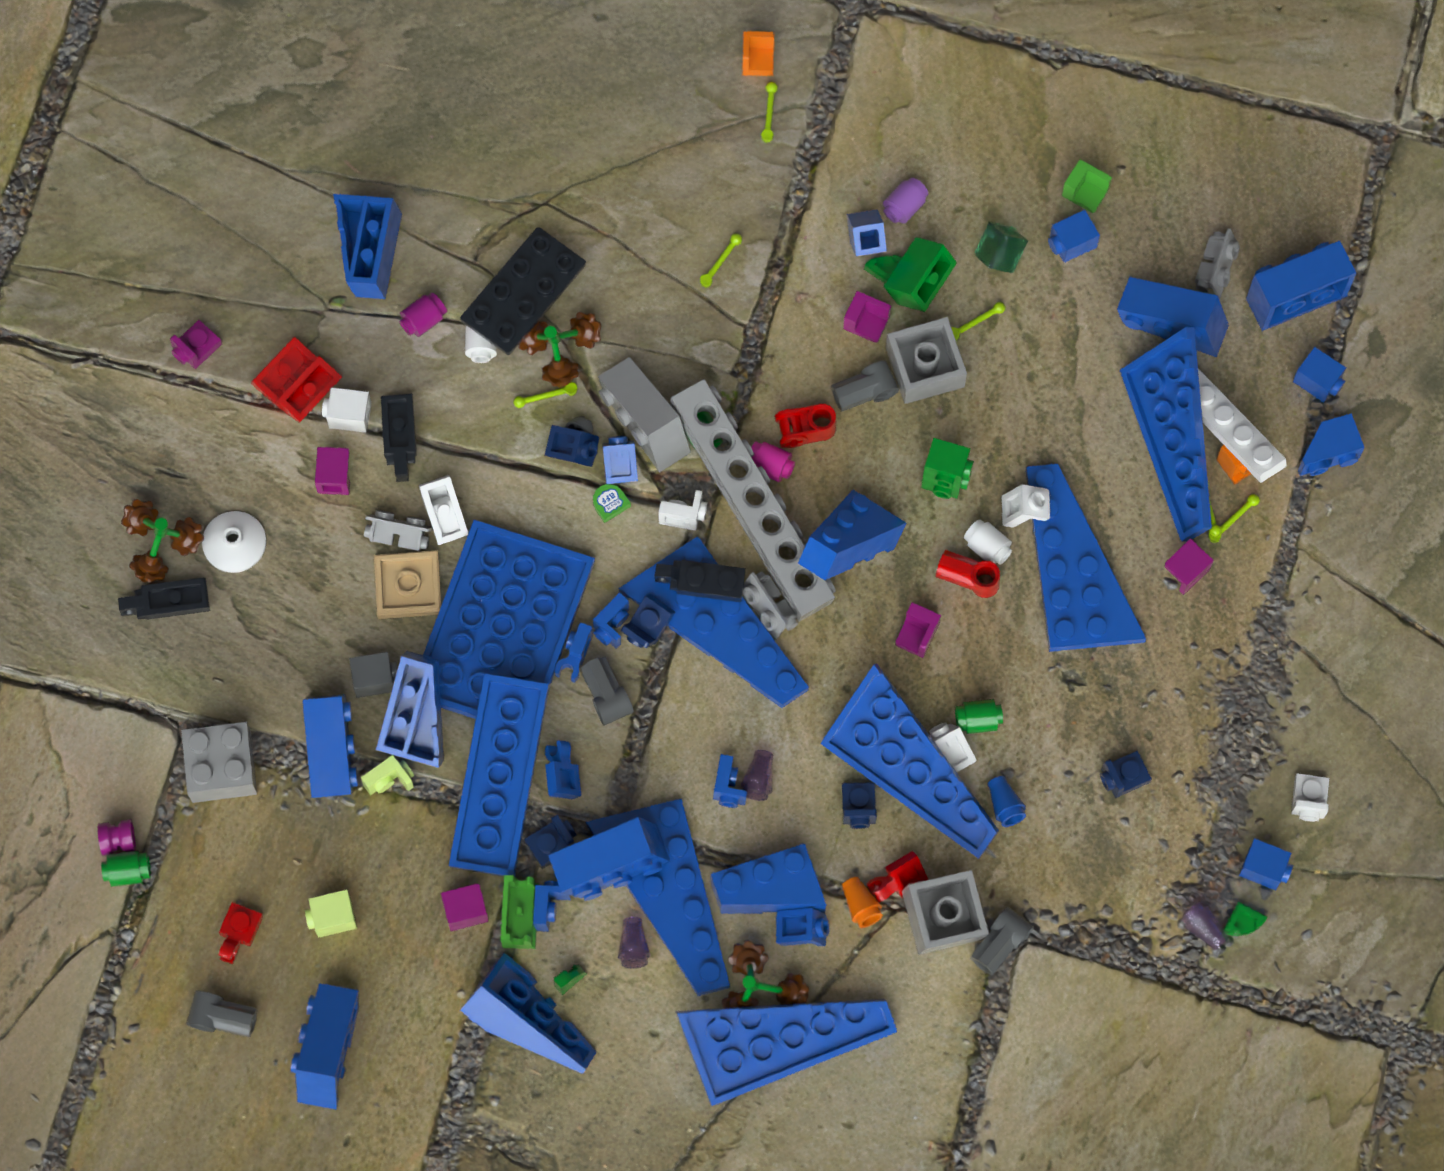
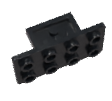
M537 227L461 315V322L506 355H510L586 266V261L543 229Z

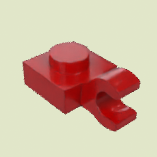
M911 851L885 867L887 876L875 877L869 880L866 885L872 895H875L877 901L882 902L894 892H897L902 898V891L908 885L929 879L918 856Z
M231 903L219 930L220 936L226 938L218 953V956H221V961L233 965L241 944L251 947L263 919L262 913Z

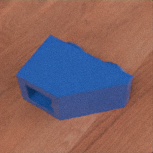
M1352 413L1321 422L1299 466L1298 472L1300 476L1308 473L1311 476H1317L1326 472L1329 467L1339 464L1340 467H1347L1358 461L1365 447Z

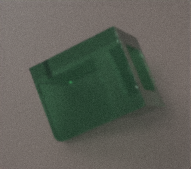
M989 221L975 251V256L988 268L1013 273L1028 240L1014 227Z

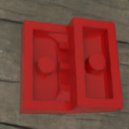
M294 336L254 378L251 384L282 411L300 423L331 388L340 381L342 376L320 356L316 357Z

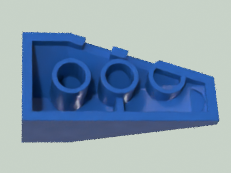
M503 953L472 992L460 1011L485 1031L583 1074L597 1052L572 1022L563 1021L554 1010L557 1006L550 997L544 999L534 987L537 983L534 977L507 954Z

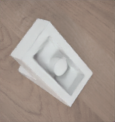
M447 475L419 485L423 504L428 513L438 545L467 536V527L450 476Z

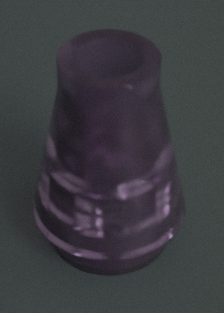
M755 751L752 762L741 782V787L747 791V798L751 800H767L768 795L773 791L772 762L774 755L769 751Z
M1200 901L1195 903L1180 918L1185 923L1183 926L1185 929L1208 944L1214 951L1229 938L1224 933L1209 906H1204Z
M627 917L622 921L623 929L618 959L621 960V965L625 968H642L648 964V958L651 956L642 919L639 917Z

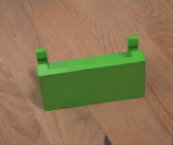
M504 875L501 922L502 948L536 949V930L533 925L535 886L539 884L535 883L532 877H527L526 880H516V877L513 875Z

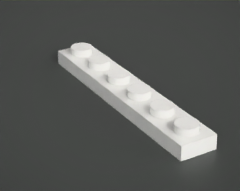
M1198 369L1202 421L1205 426L1260 483L1287 467L1286 458Z

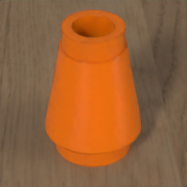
M852 877L842 884L854 923H857L860 928H866L882 918L881 904L861 882L859 877Z

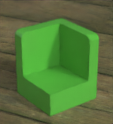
M1080 159L1064 183L1062 197L1094 213L1109 191L1112 177Z

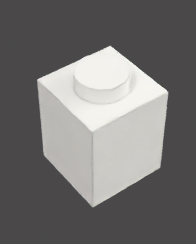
M331 388L330 397L324 398L322 406V416L326 417L329 428L367 433L371 409L369 392Z

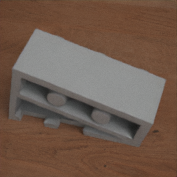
M630 357L598 376L602 387L599 390L602 400L608 407L612 405L619 421L624 427L629 429L659 473L691 453L680 416Z

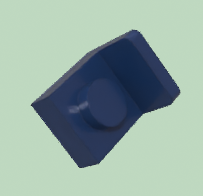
M552 425L544 456L592 467L598 452L599 437L586 432Z
M651 594L646 595L631 621L624 624L621 631L627 635V640L633 645L640 648H648L658 642L674 616L675 611Z
M1138 751L1113 762L1111 759L1104 761L1101 769L1102 773H1100L1103 786L1107 791L1112 790L1115 798L1149 784L1152 780Z
M842 783L843 825L850 824V827L853 829H865L870 827V824H876L875 783Z
M558 815L551 818L552 822L524 839L525 844L542 869L551 864L548 855L575 844L573 839L577 836L575 830L567 819L562 822Z

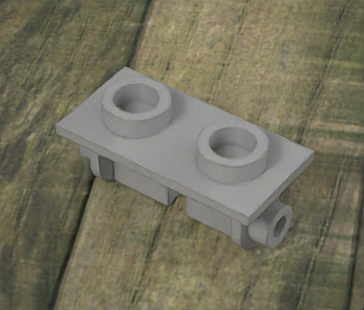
M1227 228L1226 234L1216 231L1209 237L1203 257L1206 260H1213V262H1201L1195 278L1197 290L1207 292L1208 288H1211L1219 298H1221L1224 287H1227L1229 284L1230 268L1233 260H1236L1239 254V243L1231 229Z
M376 510L375 515L370 514L365 517L366 520L372 521V525H366L364 537L369 538L370 542L392 545L394 534L400 535L398 547L419 552L421 549L427 550L429 537L424 536V534L433 530L432 526L425 525V519L407 516L406 521L394 519V513Z
M752 572L744 582V598L753 607L766 630L776 640L785 628L789 631L798 625L796 621L797 615L785 599L777 603L774 602V599L778 598L781 593L770 575H765L764 572H759L755 575Z

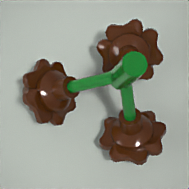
M582 311L578 312L576 318H571L570 320L571 330L559 333L555 327L548 326L545 321H538L518 345L520 350H526L529 355H534L537 351H545L547 349L545 342H549L552 345L554 355L551 359L552 361L542 368L544 373L542 379L544 381L550 382L552 386L565 387L574 378L579 376L577 371L579 369L578 364L560 355L558 344L561 339L571 337V339H576L575 344L577 347L593 348L595 342L601 340V323L596 320L594 313L585 314Z
M134 499L132 506H124V517L121 520V524L127 527L126 531L130 535L137 533L141 536H146L148 530H154L155 538L151 550L143 555H134L129 567L134 570L135 576L142 582L164 580L169 568L164 565L163 559L159 557L158 549L161 539L169 535L173 540L171 548L178 550L182 556H187L189 552L196 553L199 544L204 541V535L201 533L203 526L195 523L193 518L187 517L184 521L177 520L174 530L170 529L165 518H158L156 520L158 511L153 508L151 501L142 502L139 499Z
M745 940L743 945L737 943L733 946V953L728 957V962L732 964V971L734 973L745 975L742 983L746 990L741 993L730 991L728 998L722 999L721 1004L724 1008L758 1006L759 1001L756 998H751L752 992L758 989L775 992L776 999L781 1005L805 1004L809 995V986L804 983L802 974L795 975L793 973H788L785 980L779 982L777 986L760 982L755 978L754 972L756 974L763 972L764 964L768 961L769 956L763 953L765 951L764 945L754 944L751 940Z

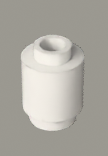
M466 326L465 355L476 363L489 362L491 358L496 356L497 347Z
M981 519L977 520L964 535V539L968 542V547L983 560L1001 565L1012 553L1010 549L1012 541L989 522L984 523Z

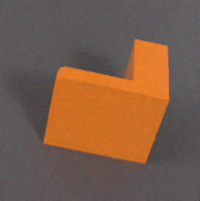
M743 31L742 75L773 76L774 32Z

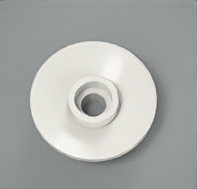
M230 511L220 514L207 525L203 533L204 541L202 542V548L207 560L214 567L224 572L237 573L250 569L261 559L266 548V535L261 523L255 517L245 512ZM230 534H237L239 536L235 542L227 541Z

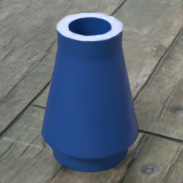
M998 776L990 780L987 786L990 790L996 821L1001 822L1003 827H1010L1024 820L1026 817L1024 812L1026 806L1008 784L1005 776Z

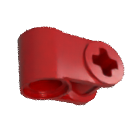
M827 404L785 409L774 416L775 422L779 423L782 437L779 443L782 448L790 449L804 444L831 439L836 432V413ZM819 418H826L830 421L824 427L817 426L814 422Z

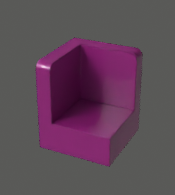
M856 291L845 314L843 330L877 343L890 318L891 305Z
M317 447L315 486L318 494L350 495V480L348 476L350 452L348 448Z
M1190 538L1165 562L1164 567L1181 582L1179 591L1184 595L1210 571L1214 560Z
M911 603L895 645L924 658L939 627L941 615Z
M479 884L441 893L450 932L489 921Z

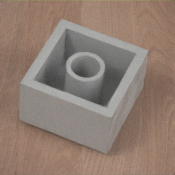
M948 317L887 334L886 351L904 404L965 387L967 372Z
M247 722L181 730L187 793L192 803L257 795L252 735Z
M972 870L910 884L902 891L918 955L980 941L989 935Z

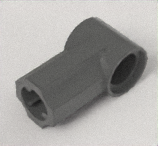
M886 361L870 364L861 371V374L831 385L834 400L841 412L871 400L874 402L885 401L899 392V388Z
M597 657L580 667L584 680L594 698L592 701L596 712L604 726L634 713L629 697L623 686H619L606 657Z
M1007 906L991 926L989 935L976 948L970 959L982 971L993 976L1010 953L1022 945L1034 926Z
M195 991L186 1025L206 1032L219 1030L250 1038L254 1031L258 1010L257 1008L224 1001L222 997L215 994Z

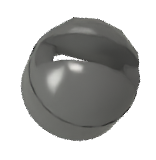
M584 416L573 418L565 426V428L589 434L593 433L592 422L586 420Z

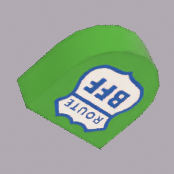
M613 484L600 486L593 495V506L604 523L631 507V503L623 491Z

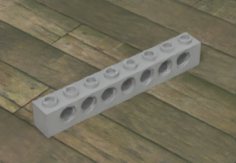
M705 379L672 396L670 405L680 416L684 431L783 597L797 615L796 619L800 622L832 604L835 598L833 595L836 592L835 587L830 579L823 580L798 564L805 548L800 540L803 535L799 526L794 520L791 522L788 520L784 513L787 510L784 501L778 493L773 495L767 485L770 483V479L762 466L757 468L751 458L754 456L751 446L746 439L741 441L735 431L738 429L735 419L730 412L724 413L719 403L722 400L717 389L713 385L708 386ZM707 411L713 415L714 421L708 424L702 423L697 418V414ZM718 438L726 439L730 444V448L720 451L715 448L713 441ZM734 465L742 466L746 471V476L736 478L731 475L729 469ZM751 492L758 493L762 497L763 502L760 505H751L746 500V495ZM768 519L774 520L778 524L779 530L769 533L764 530L762 522ZM782 547H789L794 551L795 558L784 560L780 557L778 550ZM799 574L807 575L811 579V586L807 588L798 586L795 582V576Z

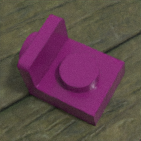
M200 320L193 324L180 338L175 334L170 338L173 356L183 365L188 362L194 369H197L222 345L221 339Z

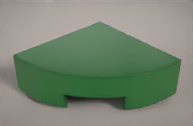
M898 255L874 257L864 265V270L885 284L902 257Z
M1238 901L1223 933L1231 936L1249 935L1257 931L1268 917Z
M574 964L568 972L563 970L554 977V986L563 995L587 973L579 964Z

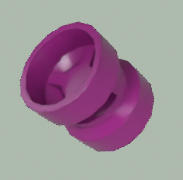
M132 819L121 820L118 827L109 822L98 823V841L102 856L113 854L120 847L124 852L136 851Z

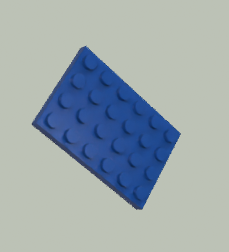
M473 520L423 654L424 656L438 659L441 708L476 719L484 673L547 683L550 688L555 674V666L561 658L594 567L595 558Z

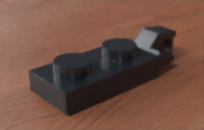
M413 394L381 396L383 446L387 465H394L396 482L409 481L408 464L416 463L415 456H417Z
M674 560L673 565L656 564L654 578L655 582L670 584V590L677 591V594L741 602L746 568Z
M204 577L142 585L141 589L134 590L135 596L118 598L121 616L137 615L138 619L149 620L210 611L207 581Z

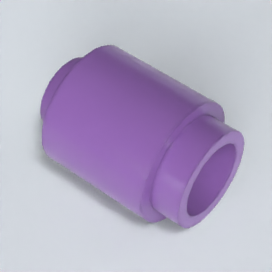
M911 177L908 181H902L883 201L885 215L894 223H906L926 202L925 198L928 196V190L915 178Z

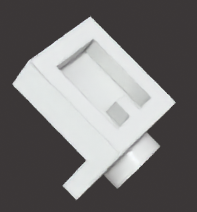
M1022 484L1002 495V526L1014 528L1030 518L1042 521L1050 518L1048 489Z
M696 490L693 507L687 506L685 502L680 500L661 501L659 524L696 531L698 520H705L707 502L702 501V491Z
M942 723L929 731L930 737L956 772L977 761L960 727Z
M1297 773L1294 781L1291 814L1299 815V818L1304 821L1324 819L1329 808V804H1327L1329 778Z

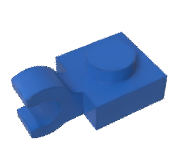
M580 622L577 631L570 632L566 643L569 656L557 662L555 677L559 678L564 668H571L573 670L571 682L575 683L578 680L580 666L584 662L593 638L592 626Z
M559 740L557 741V746L547 745L545 747V756L551 762L545 765L548 796L572 800L582 796L579 767L576 764H571L570 742Z

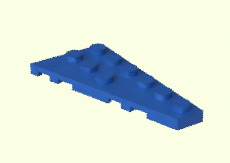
M1185 327L1120 370L1181 541H1188L1190 538L1194 539L1212 528L1194 327Z
M1050 464L1026 467L1027 485L1049 490L1050 518L1046 521L1032 519L1049 652L1145 643L1146 637L1059 465Z
M698 536L656 563L673 565L674 560H687L718 564ZM656 564L618 588L623 596L632 599L639 605L646 595L651 594L674 610L675 614L668 624L672 631L706 655L715 658L723 664V667L732 673H736L750 683L751 687L779 707H785L809 690L808 685L743 597L741 602L677 594V591L670 590V584L655 582Z
M877 663L874 664L820 744L975 857L980 858L999 832L998 828Z
M682 799L587 821L586 825L594 836L637 817L657 824L670 861L662 864V870L647 876L641 873L631 877L632 882L626 885V887L674 957L678 967L697 996L729 989L730 983Z
M885 999L675 1011L711 1106L898 1032Z

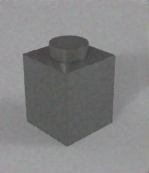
M388 652L349 658L356 698L392 692L393 681H395L398 667L396 661L390 662Z

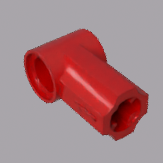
M945 550L942 554L935 574L936 578L970 589L981 598L992 597L998 592L1000 570L995 563L986 560L979 562ZM981 575H989L994 580L990 584H982L977 579Z

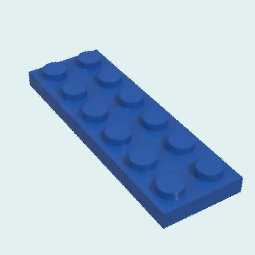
M484 673L449 867L499 876H515L549 684Z

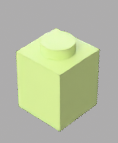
M348 890L309 898L310 909L305 910L307 925L309 929L315 928L318 938L357 929Z

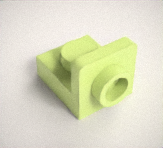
M393 755L361 777L362 784L370 796L376 791L383 793L394 784L393 779L398 777L407 791L414 788L411 780L414 776L412 770L404 760L398 762Z

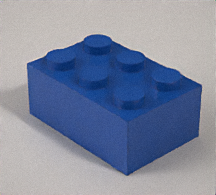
M1340 240L1332 244L1324 242L1314 247L1310 253L1302 256L1300 253H1297L1285 259L1280 265L1275 267L1267 265L1257 270L1246 300L1261 330L1264 331L1347 297L1357 272Z
M639 817L548 855L561 892L572 895L575 898H584L585 901L601 896L603 894L602 890L610 886L614 888L626 886L632 882L631 877L641 873L644 876L657 873L662 870V864L670 861L657 824Z

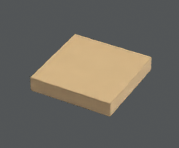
M438 550L374 555L378 619L439 614L442 602Z

